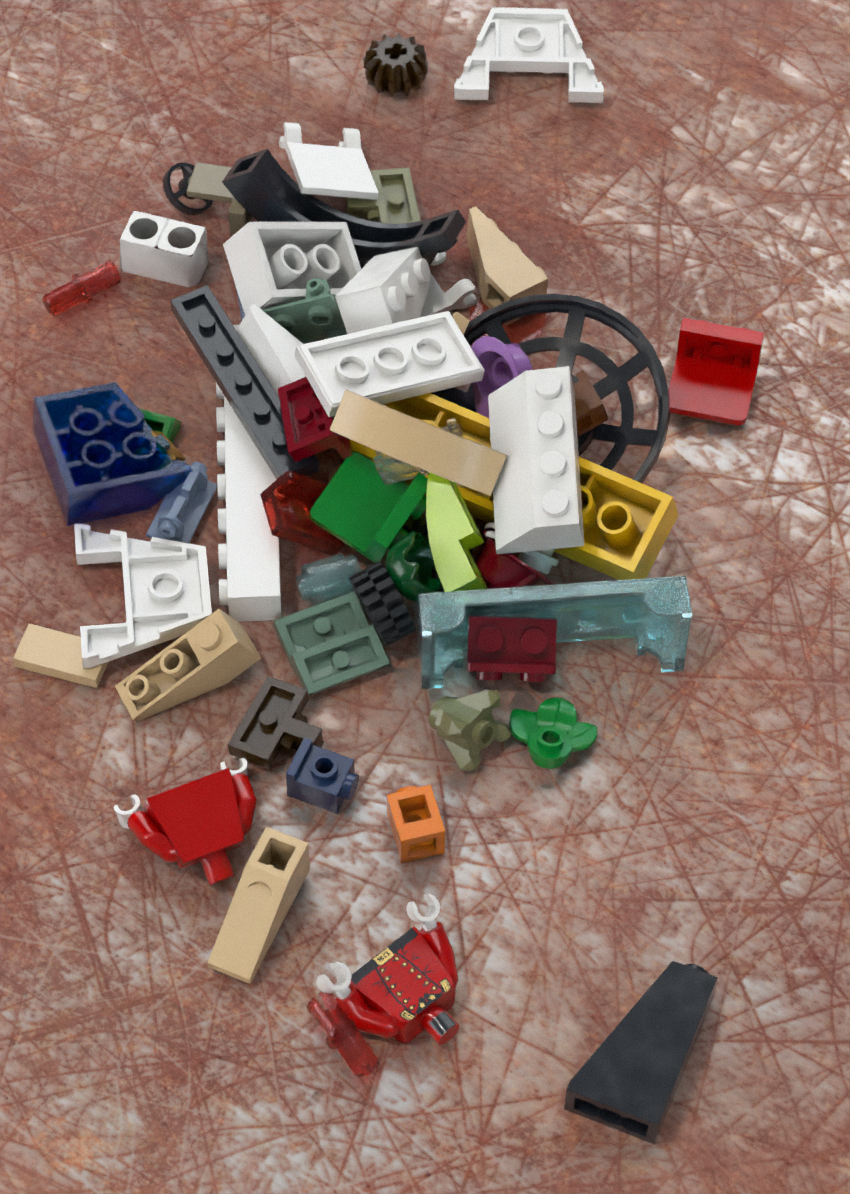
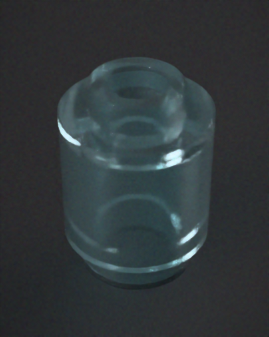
M340 553L302 565L301 575L296 576V583L303 601L310 600L312 605L315 606L353 592L354 589L349 577L361 571L357 559L353 554L344 556Z

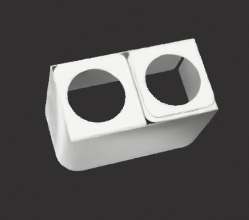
M133 211L120 238V270L122 268L123 272L192 287L201 281L209 263L206 227Z

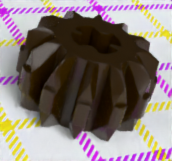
M400 32L396 38H390L384 34L381 41H371L369 50L365 51L364 56L365 77L368 85H375L377 93L389 91L391 97H393L396 92H402L408 96L411 89L421 88V83L423 79H426V74L428 73V62L426 61L424 45L417 44L414 37L403 39Z

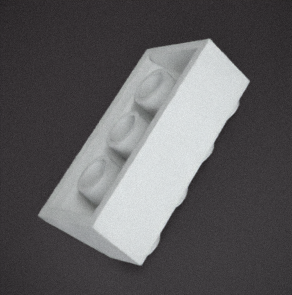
M566 366L527 370L488 395L491 449L507 455L493 490L497 554L584 546L575 391L570 368Z

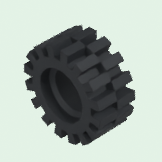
M380 561L349 577L368 619L374 625L377 635L385 647L416 631V626L405 603Z

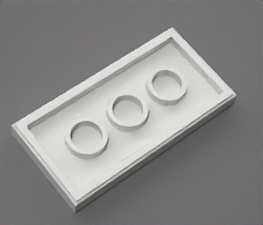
M449 311L298 345L295 350V358L328 417L336 415L345 389L378 403L386 404L481 381L485 372Z

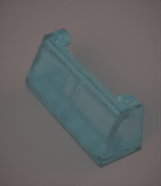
M686 576L418 594L414 606V620L421 689L443 688L446 672L452 666L454 668H463V649H468L469 615L557 618L556 643L634 638L637 656L646 655V652L653 654L661 663V672L683 671L692 617Z

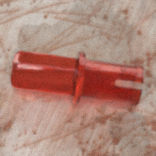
M107 260L82 275L78 273L72 275V281L45 294L42 300L48 313L57 316L83 301L86 304L91 303L92 297L114 285L120 284L121 276L114 263Z
M325 992L318 993L327 1010H323L317 999L313 997L307 1004V1011L315 1018L326 1034V1044L329 1048L338 1051L354 1076L358 1078L365 1075L369 1076L379 1064L377 1056L356 1028V1023L349 1019L336 1003L335 995Z

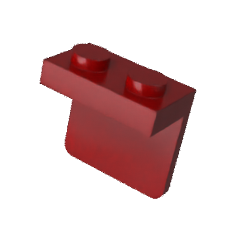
M683 318L679 332L677 356L669 385L670 413L738 426L745 424L759 367L764 333L747 328L710 323L705 320Z

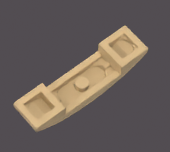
M346 389L330 427L331 431L362 445L490 496L507 458V455L450 433Z

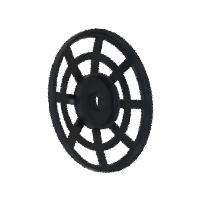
M564 294L530 295L510 300L483 312L468 323L464 337L470 346L486 333L489 337H495L504 344H512L502 324L532 314L568 313L563 338H535L518 344L526 355L538 352L559 351L556 367L569 366L573 384L578 382L577 377L572 375L576 355L591 361L606 373L607 376L592 386L601 400L617 390L621 403V425L600 424L577 437L579 456L588 448L592 440L615 443L606 459L600 464V466L612 470L625 453L627 445L651 447L646 460L632 478L640 483L644 482L656 464L666 441L670 420V393L665 372L657 353L637 326L621 313L602 303L580 296ZM585 317L597 320L616 330L639 353L618 368L603 352L580 341ZM647 367L653 377L658 397V422L656 430L633 428L634 404L627 382ZM473 383L470 384L467 392L453 387L431 393L477 413Z

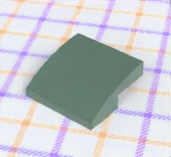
M354 591L274 620L273 628L303 689L308 690V696L390 665L374 625L369 626Z

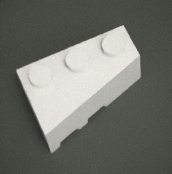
M419 247L374 256L335 296L347 334L420 318L430 286L431 273L428 262L421 257Z

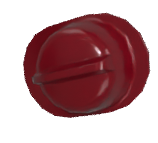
M486 536L487 541L475 558V563L487 586L484 591L495 599L503 600L514 598L538 581H542L557 591L560 590L543 575L517 559L513 553L497 554L495 539Z

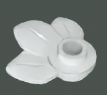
M490 522L486 524L484 530L491 531H487L485 536L495 539V523ZM555 549L520 552L517 558L531 568L545 574H549L552 565L557 566L559 562L558 559L552 557Z

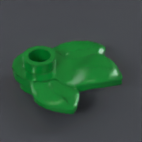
M561 697L545 700L539 705L537 712L515 708L510 714L509 724L512 735L519 741L527 744V750L531 755L532 761L542 768L554 769L562 766L571 755V752L587 750L595 743L597 738V726L590 723L577 722V712L574 705Z

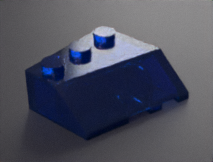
M116 382L34 397L33 431L67 526L149 510L167 494L186 480L188 474L193 472L184 460L180 462L178 459L174 461L166 452L170 449L169 442L161 434L154 437L151 433L152 429L144 421L145 415Z

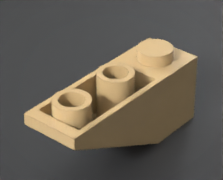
M476 206L469 209L466 238L481 298L485 305L491 309L510 300L530 295L546 294L548 277L543 269L535 266L522 253L520 247L515 242H511L498 229L496 223L492 219L487 218ZM523 317L513 319L504 324L507 326Z
M217 609L115 685V688L132 719L139 722L229 683L260 660L261 656L243 625L221 609Z
M269 827L265 828L246 863L209 957V968L251 984L310 871L309 843Z

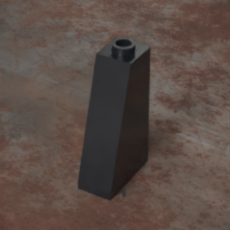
M672 961L570 1080L566 1089L564 1110L655 1145L712 1003L718 977L710 975L704 968L698 965H683Z

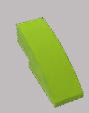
M429 472L426 489V519L429 544L435 568L445 594L457 604L487 588L469 551L484 543V540L457 484Z

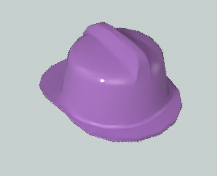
M484 336L476 340L471 347L485 370L483 379L473 382V391L477 413L489 418L488 395L524 371L533 370V367L519 344H504L495 337Z

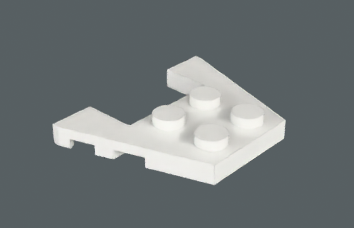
M492 7L476 39L474 51L471 56H468L464 64V71L460 79L457 78L454 84V100H488L490 71H503L506 73H568L569 102L603 103L604 87L595 77V68L591 59H587L582 49L583 42L567 9Z
M74 524L77 565L122 562L126 623L80 626L83 669L91 668L180 637L212 614L205 546L152 537L150 542L127 538V532L111 529L110 534L91 531L90 525Z

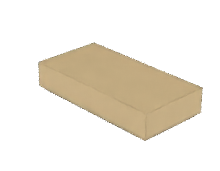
M30 623L13 657L15 667L93 688L98 687L108 664L106 662L83 669L80 636Z

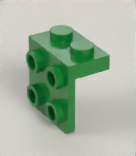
M352 452L353 455L345 459L311 508L309 517L314 523L376 563L382 560L386 552L395 543L409 534L408 531L403 529L409 518L412 517L418 521L425 511V494L428 478L418 472L408 486L359 452Z

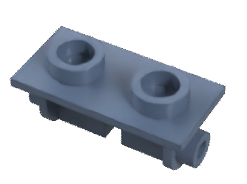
M193 462L191 465L186 466L184 471L179 470L146 533V537L190 543L218 487L217 483L208 480V475L206 474L207 467L204 464Z

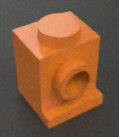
M431 784L422 787L406 786L400 788L395 793L387 794V816L397 845L400 863L444 854L445 828Z

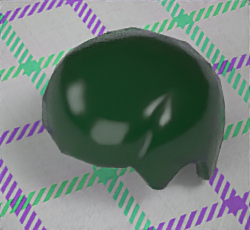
M412 531L395 543L386 556L388 575L391 577L398 592L407 600L429 602L439 595V587L442 584L440 579H433L432 577L435 564L429 541L421 533Z

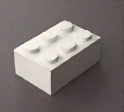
M248 222L223 244L245 315L253 304L262 310L304 300L306 284L312 278L326 280L330 285L331 294L337 295L361 270L347 222Z

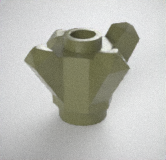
M485 690L462 698L444 696L437 700L431 709L429 716L430 726L437 731L439 737L444 739L460 770L474 771L481 762L479 752L482 748L489 746L493 740L503 742L511 735L509 725L494 720L492 715V709L500 707V694L498 690Z

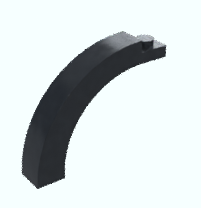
M268 148L239 158L222 181L232 196L258 222H347L361 269L374 256L413 247H419L421 257L426 259L430 267L438 253L451 249L457 243V237L466 224L459 210L426 220L403 224L373 222L343 213L311 194H301L298 183L284 171Z

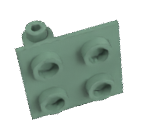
M312 278L307 282L304 300L262 309V311L303 344L347 334L335 298L336 295L331 294L330 285L324 279Z

